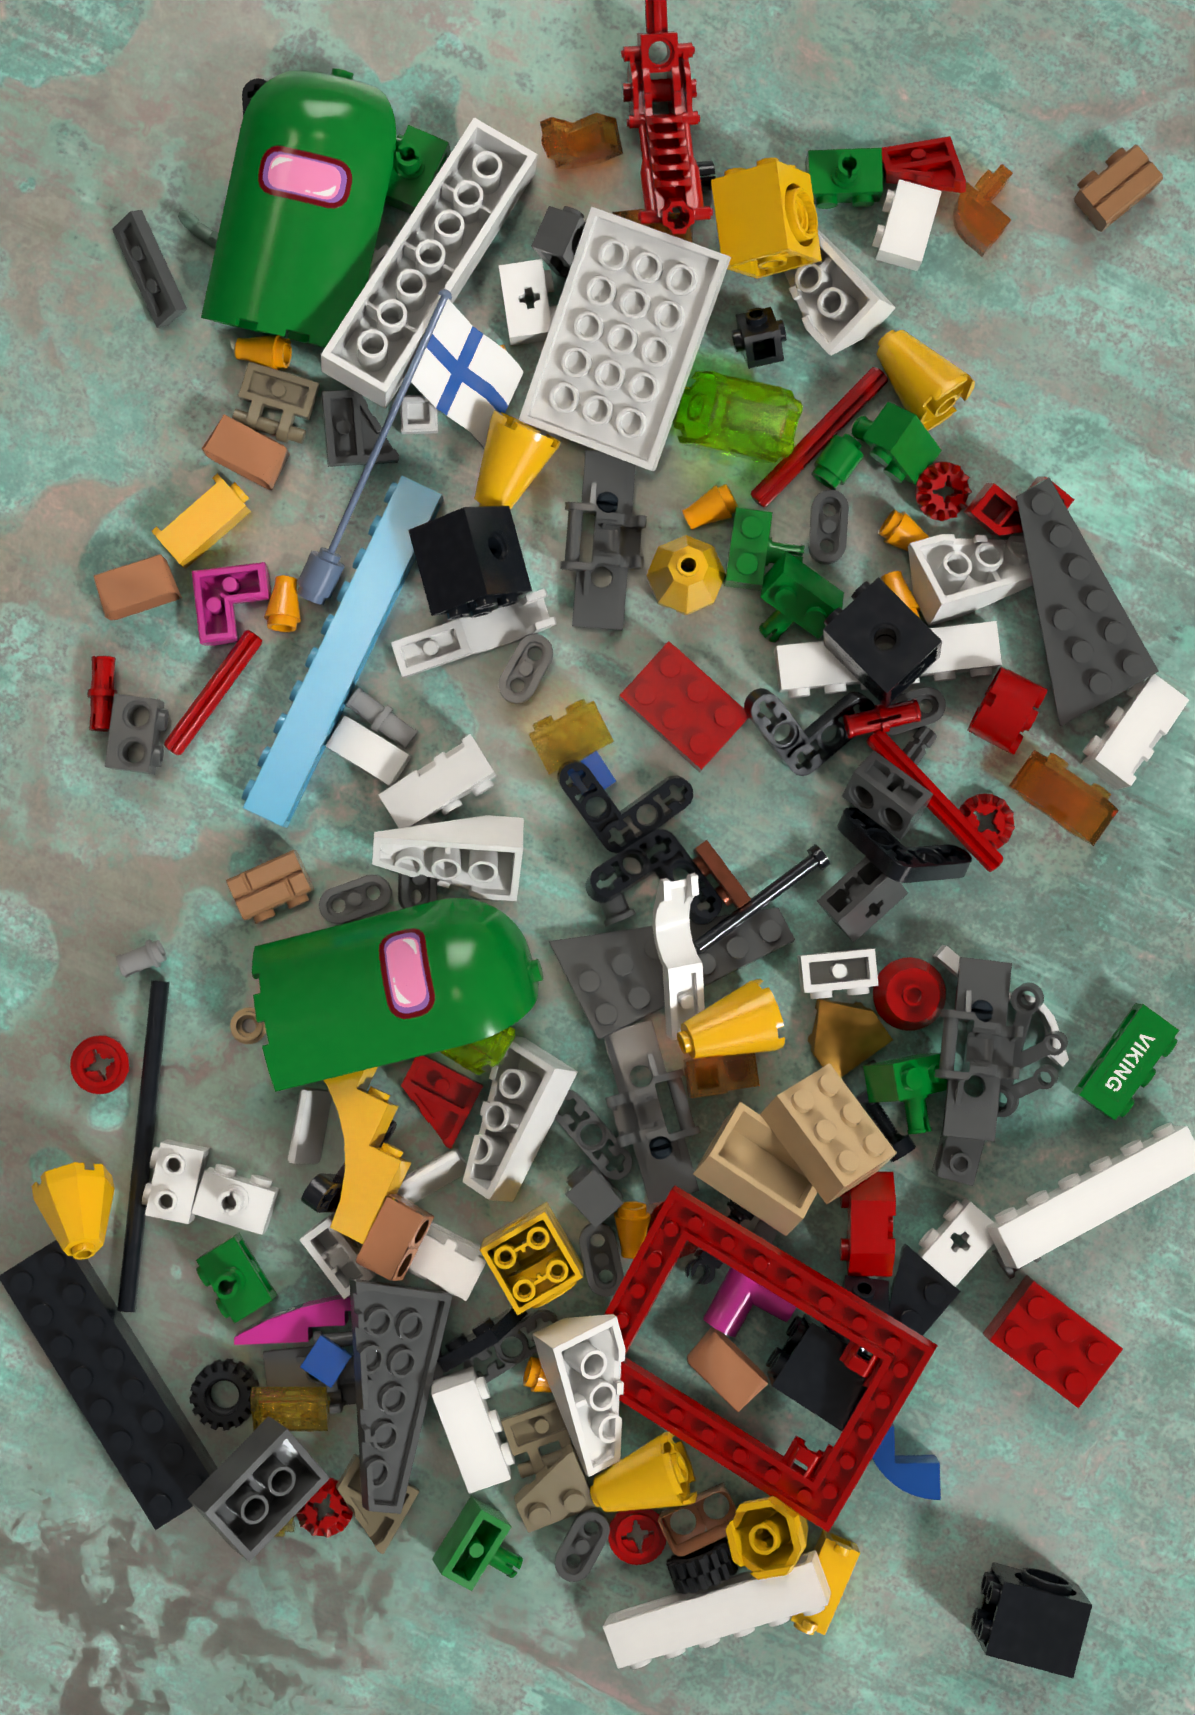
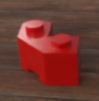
M1038 476L1029 488L1048 477ZM1052 481L1068 509L1075 499ZM986 483L964 511L965 514L992 535L1000 536L1022 532L1017 501L995 483Z
M878 1171L840 1196L841 1208H847L848 1229L847 1237L840 1238L839 1255L840 1261H846L847 1275L892 1277L896 1241L893 1238V1216H896L894 1173Z

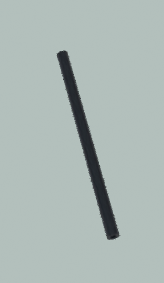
M151 980L117 1311L136 1312L147 1205L142 1204V1196L145 1185L149 1183L150 1159L153 1149L170 982Z

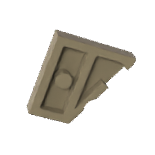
M572 1444L566 1445L562 1449L563 1456L550 1468L544 1466L536 1474L534 1481L526 1484L514 1496L515 1505L528 1533L596 1507L590 1495V1485Z
M357 1454L353 1455L336 1485L337 1490L354 1513L377 1551L381 1554L385 1553L420 1492L417 1487L408 1483L401 1514L366 1510L362 1507L360 1460Z

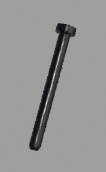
M816 844L807 850L809 856L696 939L693 944L697 954L704 953L817 867L821 870L828 867L830 861L825 853Z

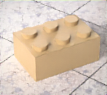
M830 1063L778 1094L760 1114L826 1205L878 1172L897 1154Z
M739 1102L725 1118L693 1175L785 1236L804 1219L817 1194L816 1189L762 1116L742 1102Z

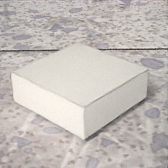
M423 395L404 396L400 405L402 435L438 433V409Z

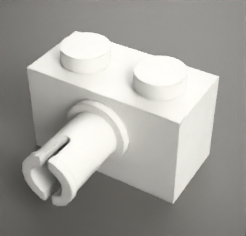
M216 1164L215 1168L209 1167L204 1170L191 1214L263 1235L268 1229L280 1189L271 1186L273 1180L254 1174L251 1175L250 1179L236 1175L237 1169L223 1164Z

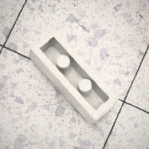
M472 1366L433 1380L431 1395L468 1493L471 1494L510 1480V1465L515 1464V1460L509 1443L502 1444L498 1432L503 1431L497 1410L490 1411L486 1399L490 1398V1392L484 1376L478 1378Z

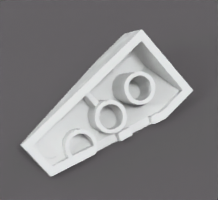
M818 230L822 261L784 271L790 285L789 291L792 298L796 300L803 316L801 319L805 329L832 356L870 336L896 307Z
M940 534L912 542L908 546L913 596L920 606L928 626L960 618L1033 586L1023 536H1010L1008 540L987 539V535H975L973 539L955 538L954 534Z
M485 815L374 832L372 865L410 877H416L420 874L437 879V885L449 888L452 884L469 890L470 896L479 899L517 901L523 854L524 818Z
M609 1314L563 1318L533 1333L542 1369L585 1475L590 1477L617 1463L621 1457L622 1418L619 1416L620 1395H623L624 1382L620 1380L621 1362L625 1361L626 1349L617 1316Z

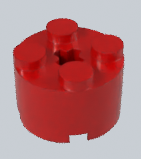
M1000 667L986 690L985 697L980 707L978 706L967 731L1014 755L1024 737L1019 733H1023L1025 730L1029 731L1039 713L1033 707L1037 709L1040 707L1048 689L1009 669Z

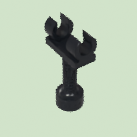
M872 1060L865 1065L874 1064L876 1061ZM867 1089L855 1096L859 1103L865 1105L873 1120H876L875 1123H878L879 1130H881L897 1152L890 1159L891 1162L902 1158L916 1148L909 1134L901 1135L897 1133L896 1127H893L894 1124H891L892 1121L884 1111V1108H882V1105H879L880 1102L869 1103Z
M731 1199L727 1203V1206L730 1208L728 1218L738 1224H741L740 1222L743 1220L751 1221L755 1216ZM697 1250L694 1254L697 1259L690 1261L686 1265L685 1276L688 1277L690 1274V1277H693L697 1267L701 1265L704 1269V1274L696 1284L705 1285L714 1279L715 1269H720L723 1263L704 1250Z

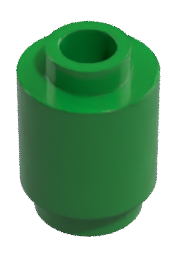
M846 433L842 437L834 435L815 461V469L811 473L812 476L831 490H836L839 485H844L864 457L860 451L861 443Z

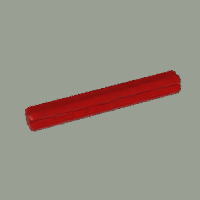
M246 630L165 740L164 746L175 755H181L262 645V639L250 630Z

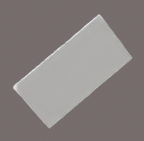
M305 1087L300 1091L288 1155L289 1163L316 1164L320 1162L332 1097L329 1091Z
M454 1147L407 1174L397 1194L412 1203H416L463 1176L467 1164L459 1149Z

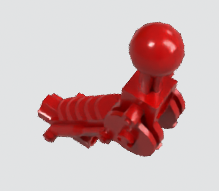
M645 0L646 33H637L638 46H623V50H621V58H623L624 62H628L627 83H622L623 102L629 103L630 112L628 119H626V124L630 129L639 128L642 153L640 176L645 210L639 211L638 220H640V224L661 223L672 234H686L687 229L695 221L710 220L711 216H713V209L710 206H704L700 171L694 158L690 125H696L700 122L698 111H693L692 98L697 97L696 79H691L688 59L693 58L695 46H693L692 42L678 43V33L668 31L667 0ZM661 41L667 47V55L661 62H652L648 54L649 48L653 43ZM667 72V79H651L650 73ZM668 101L669 114L653 115L652 102ZM672 208H677L680 212V215L675 214L676 219H672L669 216V211L673 213Z

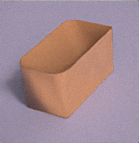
M225 414L202 447L205 455L214 462L268 490L273 489L290 455L284 445L254 431L252 428Z
M160 554L94 575L104 616L109 620H118L179 600V596L182 598L169 564Z
M389 1194L398 1202L389 1197L386 1198L357 1255L356 1263L390 1281L403 1280L434 1216L399 1194Z
M711 1327L687 1355L688 1364L737 1412L769 1384L767 1376L723 1332L714 1327Z
M724 1482L697 1494L695 1503L687 1506L669 1507L661 1511L658 1523L671 1551L677 1556H685L726 1537L725 1530L729 1522L734 1519L737 1509ZM715 1493L724 1495L729 1502L728 1513L720 1519L708 1517L703 1508L705 1499ZM681 1509L691 1511L696 1518L695 1528L686 1535L674 1532L670 1525L672 1514Z

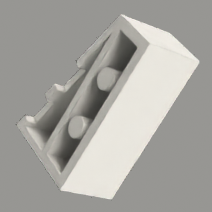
M1156 674L1128 689L1126 694L1130 696V699L1123 708L1117 706L1104 722L1109 727L1101 737L1095 735L1083 750V753L1087 756L1081 764L1115 790L1132 786L1137 778L1133 775L1144 760L1147 762L1155 752L1152 750L1162 735L1165 736L1189 701L1187 697Z
M471 734L461 740L463 743L447 753H440L433 758L434 761L418 771H413L378 794L398 828L431 824L429 818L440 811L446 816L461 807L463 804L460 799L473 792L476 797L494 786L491 780L497 777Z
M432 1221L408 1271L421 1279H429L446 1292L467 1301L486 1264V1260L479 1250L480 1245Z

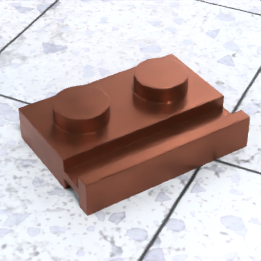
M705 840L693 849L697 855L692 859L705 877L709 874L713 876L719 884L715 891L727 907L733 903L736 908H740L751 900L750 896L708 840Z

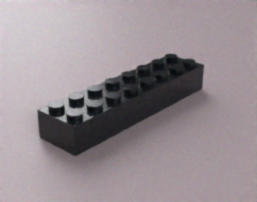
M55 1240L1 1274L0 1281L154 1529L157 1530L193 1507L187 1499L218 1467L122 1313L117 1311V1305L88 1259L79 1260L73 1258V1256H67L58 1241Z

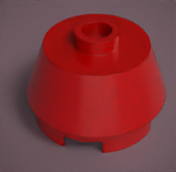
M900 958L886 965L878 974L879 986L873 987V1001L878 1014L886 1023L900 1030L915 1031L929 1026L939 1017L946 1001V987L942 976L930 963L919 958Z

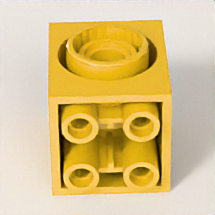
M764 158L757 161V166L728 169L724 172V176L711 180L720 253L731 257L728 270L759 279L822 261L818 236V217L814 205L811 176L809 173L797 169L795 165L782 163L778 158Z
M548 1202L541 1204L485 1237L479 1249L517 1316L531 1307L535 1309L553 1301L575 1286L579 1279L583 1278L584 1264Z

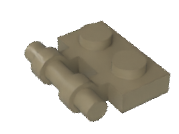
M249 361L238 397L241 400L251 402L248 412L235 409L232 419L252 428L254 431L274 435L278 441L288 443L290 440L302 444L305 439L306 430L294 427L293 423L296 416L310 420L320 384ZM264 407L283 412L280 422L262 417Z
M555 1399L501 1418L512 1455L516 1456L527 1452L529 1455V1461L517 1465L521 1478L537 1474L544 1466L550 1468L563 1456L562 1449L566 1445L572 1444L574 1448ZM559 1440L561 1449L542 1456L539 1447Z

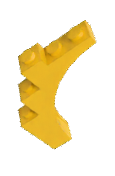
M378 1067L323 1080L338 1110L345 1151V1173L341 1197L330 1228L361 1244L366 1240L386 1198L395 1199L389 1194H397L411 1165V1162L401 1158L403 1155L402 1150L384 1142L380 1147L399 1106L389 1102L388 1100L391 1095L378 1088L370 1086L367 1091Z

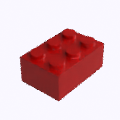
M670 641L663 646L619 695V700L699 772L703 770L749 719L740 704Z
M1028 1275L1023 1278L983 1332V1335L990 1342L1077 1408L1082 1405L1123 1350L1115 1341Z

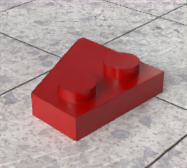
M950 136L882 148V172L886 183L898 184L900 179L935 190L956 193L966 192V179Z
M426 1055L415 1057L401 1084V1087L420 1109L426 1121L431 1124L442 1139L443 1144L449 1149H452L484 1086Z

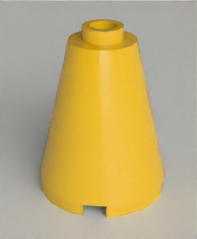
M891 330L878 342L879 349L876 355L905 410L919 418L927 431L940 425L957 411L953 405L960 397L966 401L975 387V381L969 374L905 330L897 332Z
M494 410L490 419L474 499L480 503L479 507L509 506L511 510L558 449L560 441L549 434H546V436L540 434L541 432L536 430V427L519 421V419L502 412L500 414Z
M762 979L751 980L681 1024V1032L677 1033V1040L681 1051L684 1054L689 1053L693 1059L776 1051L783 1048L785 1037L778 1038L777 1030L784 1027L783 1019L770 988L762 989L759 986L763 982Z
M670 1432L662 1433L596 1475L593 1480L594 1485L590 1486V1495L594 1505L601 1507L604 1512L687 1506L695 1503L697 1491L690 1493L689 1483L696 1481L682 1441L674 1443L672 1438L675 1435Z

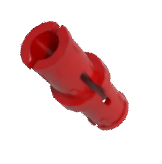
M92 656L91 689H88L87 697L91 698L89 730L108 732L110 730L114 694H117V690H114L116 658Z
M911 699V701L889 705L887 708L883 704H878L872 710L844 715L843 721L848 738H853V736L878 730L886 733L890 732L891 727L921 722V711L917 699Z

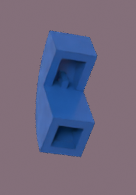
M892 1423L872 1457L876 1466L891 1483L901 1490L920 1498L941 1500L939 1460L935 1455H895V1435Z

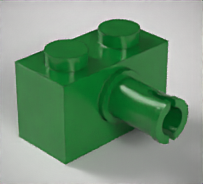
M410 125L407 126L404 135L398 134L385 204L412 214L451 154L449 142Z
M882 148L808 150L805 160V171L811 176L816 208H835L838 206V203H852L853 207L864 208L873 206L874 202L880 201L883 193Z
M889 401L874 421L866 416H860L852 426L854 438L860 439L869 445L872 449L870 455L876 461L885 466L883 472L898 483H902L905 480L916 486L922 472L933 464L942 451L915 414Z
M736 507L724 586L760 591L763 585L765 566H768L769 563L775 564L786 551L791 555H796L794 557L803 563L802 556L805 545L772 541V537H769L773 512Z
M786 551L764 575L760 598L776 610L759 626V631L765 638L772 633L773 635L769 638V641L775 643L795 622L819 639L823 635V629L826 627L824 624L825 619L838 607L842 609L844 592Z
M940 1053L916 1054L863 1066L869 1103L903 1102L908 1127L907 1133L910 1135L932 1131L929 1123L926 1098L929 1097V1094L947 1089L946 1079L934 1077L935 1069H939Z
M240 1233L230 1237L196 1260L199 1265L196 1268L198 1276L205 1286H212L218 1297L215 1300L218 1309L225 1318L231 1317L234 1324L266 1305L277 1296L276 1291Z
M472 1495L432 1558L441 1575L470 1591L474 1589L488 1565L506 1574L509 1578H513L518 1573L512 1569L513 1566L520 1569L523 1562L522 1556L516 1555L500 1546L512 1527L502 1512Z

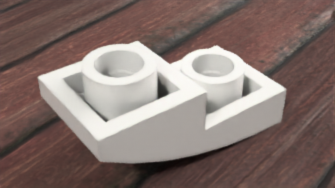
M347 716L343 717L325 745L332 752L390 787L395 784L411 759L409 754Z

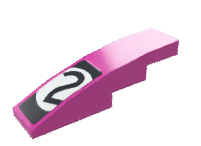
M339 1294L312 1300L272 1314L239 1331L234 1337V1345L309 1342L313 1336L312 1327L346 1325L349 1320L348 1311H351L350 1295L345 1299Z

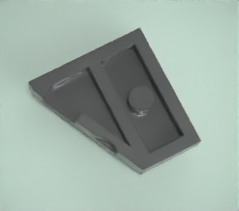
M354 390L322 391L328 467L366 465L382 427L368 409V404L364 397ZM387 438L374 464L398 463L399 454L392 448Z

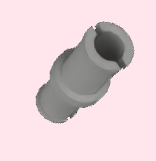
M360 687L345 705L372 724L370 728L373 731H381L401 746L403 750L406 749L418 733L416 729L414 730L392 713L393 708L389 705L384 707Z

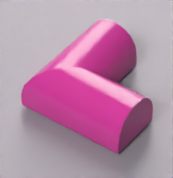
M265 562L192 571L200 644L204 646H217L238 641L234 604L270 600L271 585Z
M730 1267L703 1320L715 1329L735 1338L753 1305L784 1322L791 1318L796 1307Z

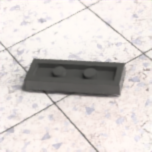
M130 211L112 230L156 327L168 326L186 311L187 307L143 211Z

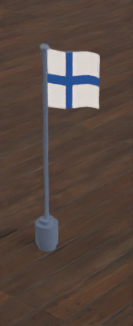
M442 289L438 292L441 297L329 549L321 547L319 552L311 551L297 582L299 585L297 594L308 601L324 605L326 598H331L345 567L339 561L341 556L335 551L410 383L436 409L468 430L484 449L493 411L496 410L500 414L501 412H506L524 373L519 364L505 349L469 323L451 303L452 294L447 289Z

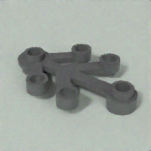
M1030 982L1021 984L1011 995V1004L1017 1011L1013 1026L1024 1027L1023 1038L1016 1039L1014 1045L1013 1066L1020 1069L1048 1055H1059L1068 1046V1039L1064 1033L1052 1031L1042 1042L1023 1050L1032 1014L1044 1002V994L1041 988ZM1025 991H1030L1034 994L1035 1002L1026 1000ZM1050 1038L1058 1039L1061 1043V1048L1056 1049L1052 1047ZM1042 1065L1035 1071L1034 1076L1013 1084L1014 1080L1001 1079L1000 1092L1006 1096L1007 1103L999 1101L997 1117H1007L1014 1113L1018 1108L1019 1098L1038 1089L1051 1088L1058 1081L1059 1075L1057 1070L1051 1065ZM1041 1072L1049 1073L1051 1082L1043 1081Z

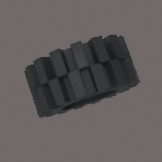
M228 1358L225 1361L219 1359L211 1365L208 1364L197 1375L191 1386L190 1391H192V1395L189 1399L190 1404L193 1403L194 1405L192 1410L194 1415L199 1414L201 1417L200 1422L203 1425L207 1422L211 1424V1429L217 1430L218 1427H223V1431L230 1430L233 1426L237 1428L251 1416L260 1398V1391L257 1388L259 1382L258 1379L254 1380L252 1376L254 1372L251 1368L249 1370L244 1368L245 1363L241 1361L234 1363L233 1359ZM219 1381L233 1383L239 1392L238 1402L230 1408L217 1406L211 1397V1390L215 1383Z
M726 1538L717 1540L685 1556L673 1554L670 1556L671 1558L666 1560L669 1574L678 1594L696 1593L699 1589H702V1591L709 1589L711 1585L716 1586L721 1584L720 1581L730 1579V1576L735 1575L737 1570H739L738 1565L732 1560L728 1539Z

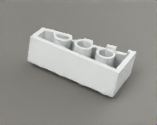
M501 1033L497 1045L501 1047L497 1065H492L489 1079L493 1081L488 1100L483 1101L480 1111L482 1123L479 1135H474L462 1182L488 1200L513 1202L578 1071L524 1037Z

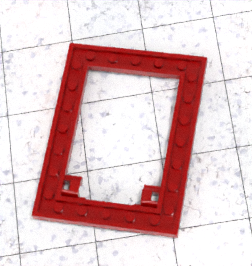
M675 1185L669 1192L604 1315L614 1314L617 1316L626 1349L625 1356L686 1243L689 1241L849 1339L850 1342L839 1360L850 1370L867 1378L863 1386L867 1387V1390L834 1447L828 1444L824 1452L820 1449L814 1452L805 1446L806 1441L795 1436L784 1456L625 1357V1361L621 1362L620 1380L624 1382L623 1395H620L619 1401L766 1494L778 1498L801 1516L829 1533L938 1345ZM860 1347L873 1354L870 1361L862 1359L857 1354ZM795 1459L806 1465L808 1469L805 1470L795 1464Z

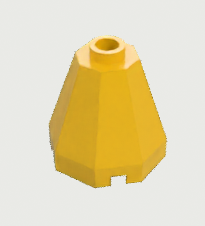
M684 535L658 546L646 577L659 605L674 609L683 615H688L714 604L726 573L714 546ZM686 565L694 570L692 572H685L681 566Z
M73 1162L45 1171L40 1176L41 1184L39 1185L35 1182L31 1186L33 1199L60 1247L67 1256H73L75 1259H88L94 1256L104 1245L115 1188L113 1177L103 1164L93 1163L94 1170H87L84 1163Z
M774 1496L741 1503L735 1512L734 1519L729 1522L725 1530L733 1562L741 1568L743 1566L747 1567L752 1571L750 1574L758 1580L784 1576L792 1572L807 1545V1519Z

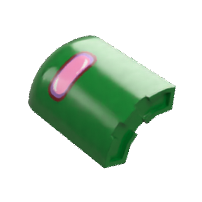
M332 68L331 74L306 70L284 72L267 81L255 93L247 106L239 132L201 318L233 327L266 334L271 333L285 337L286 331H289L287 339L323 348L327 346L368 282L396 150V123L391 104L381 90L372 85L353 80L354 74L351 72Z
M468 898L436 900L258 945L254 948L252 959V976L254 979L259 978L260 993L253 995L256 1020L258 1023H265L269 1044L263 1045L262 1049L275 1092L471 1044L493 1036L518 1022L533 1008L538 997L539 981L544 979L539 959H532L527 941L518 926L497 908Z

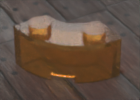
M1034 750L1009 787L1026 803L1050 817L1067 832L1094 846L1119 811L1108 800L1111 794L1096 783H1092L1090 786L1066 768L1069 764L1056 754L1050 753L1046 757Z

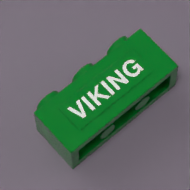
M1135 1003L1072 1093L1109 1119L1116 1120L1118 1116L1123 1118L1134 1105L1135 1100L1132 1096L1140 1086L1143 1088L1147 1086L1154 1077L1156 1069L1153 1067L1161 1056L1167 1057L1176 1046L1178 1040L1174 1037L1179 1032V1029L1144 1004Z

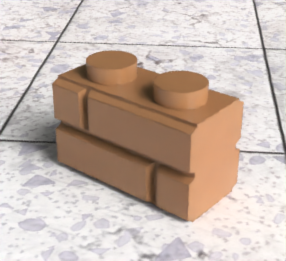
M1136 144L1127 152L1123 147L1118 149L1105 161L1108 165L1105 170L1099 175L1093 170L1077 184L1080 190L1074 197V202L1100 232L1104 231L1148 195L1163 180V174L1153 162L1149 161L1148 156Z
M291 850L226 880L243 920L253 918L255 924L274 917L276 914L273 909L287 903L288 908L291 909L309 901L307 894L314 891L312 882L297 850Z

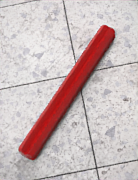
M872 367L751 491L750 495L758 505L767 507L830 442L832 437L837 435L888 382L884 372L877 367Z
M878 730L868 737L866 742L873 751L875 750L933 793L927 808L987 871L992 872L1002 864L1003 856L887 733H882L881 730Z

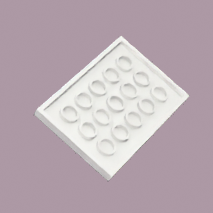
M591 206L519 421L650 471H655L731 257Z

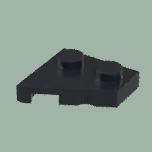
M905 1243L901 1248L897 1273L894 1276L891 1287L892 1293L889 1301L888 1315L923 1336L961 1291Z
M510 1307L494 1319L486 1318L471 1329L473 1333L467 1337L464 1333H461L446 1343L445 1347L448 1351L437 1362L445 1373L498 1343L528 1313L524 1311L517 1316L513 1307Z

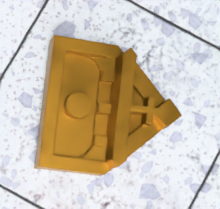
M828 998L817 999L815 1005L817 1013L812 1034L808 1036L807 1041L811 1044V1052L823 1068L830 1063L840 1078L893 1041L871 1008L865 1007L861 1002L852 1004L830 1001Z

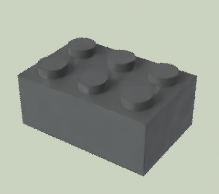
M268 1416L187 1500L232 1549L250 1562L330 1477L286 1427Z

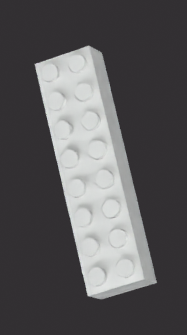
M473 118L321 354V369L323 373L383 408H387L405 378L441 297L438 292L442 289L449 290L452 294V300L450 301L453 304L535 175L538 154L480 120Z

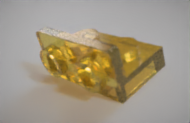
M585 699L579 700L566 707L567 714L555 721L551 715L532 725L535 731L528 735L549 775L557 772L561 765L569 760L579 761L596 750L598 751L614 743L594 701L587 704Z
M252 1387L250 1400L253 1431L268 1416L286 1427L289 1431H328L330 1401L327 1399V1387Z

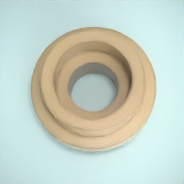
M247 1007L240 1009L231 1019V1033L237 1041L243 1044H254L260 1041L266 1034L265 1023H258L256 1020L255 1008ZM246 1019H252L256 1024V1028L252 1033L246 1032L243 1028V1023Z

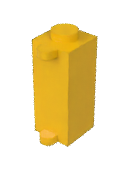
M218 473L212 477L216 484L161 531L156 526L152 530L155 537L185 569L251 512L244 504L249 500V497L235 482L228 486Z
M822 1530L814 1550L817 1552L831 1590L829 1603L818 1614L804 1616L803 1613L790 1616V1620L794 1622L793 1626L809 1635H814L815 1631L823 1635L826 1634L860 1555L856 1543Z

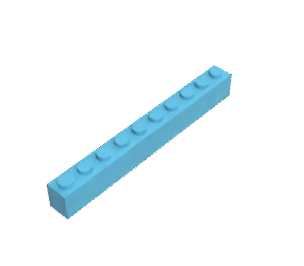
M401 476L398 484L395 482L391 483L384 498V502L388 503L383 516L376 515L370 526L368 535L372 536V539L367 549L361 548L357 553L352 568L357 570L351 582L345 581L338 593L337 601L341 602L335 616L329 614L321 630V634L325 635L319 649L313 647L306 660L305 667L309 668L304 681L298 680L291 691L289 700L293 701V704L288 714L282 713L273 730L277 737L272 747L266 746L257 764V766L261 767L256 781L250 779L242 794V799L246 801L243 806L244 809L288 828L326 748L325 745L333 734L345 705L355 688L416 560L408 530L436 518L444 501L442 494L405 476Z

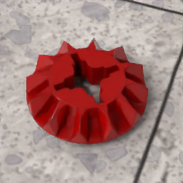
M937 462L922 472L916 484L915 495L920 510L927 517L939 521L957 518V514L962 509L968 507L966 501L968 495L972 493L968 484L970 477L963 472L961 466L950 462ZM946 482V486L952 488L954 493L946 495L944 501L943 496L933 493V490L943 488Z
M977 794L968 798L959 808V811L977 830L980 822L973 812L987 816L989 813L996 811L991 823L998 832L985 829L980 833L996 850L1009 841L1015 829L1014 812L1004 799L993 794Z
M106 1035L89 1037L79 1043L73 1051L70 1061L71 1074L75 1082L89 1093H110L121 1086L130 1070L129 1054L125 1051L120 1041ZM97 1054H100L102 1059L114 1058V1062H111L105 1068V1076L102 1075L100 1070L87 1071L86 1069L96 1062L95 1056Z
M330 1478L296 1513L300 1527L305 1528L312 1536L317 1535L329 1538L342 1532L352 1519L353 1512L337 1490L338 1480ZM330 1494L329 1501L331 1502L329 1507L335 1513H326L321 1521L317 1520L319 1509L314 1506V1503L321 1504L327 1495Z
M652 1509L618 1511L610 1522V1534L608 1537L614 1554L620 1560L632 1565H644L654 1561L662 1553L667 1542L658 1523L660 1514ZM634 1520H637L641 1530L648 1531V1534L642 1538L641 1549H638V1543L635 1542L633 1537L628 1538L627 1533L633 1531Z

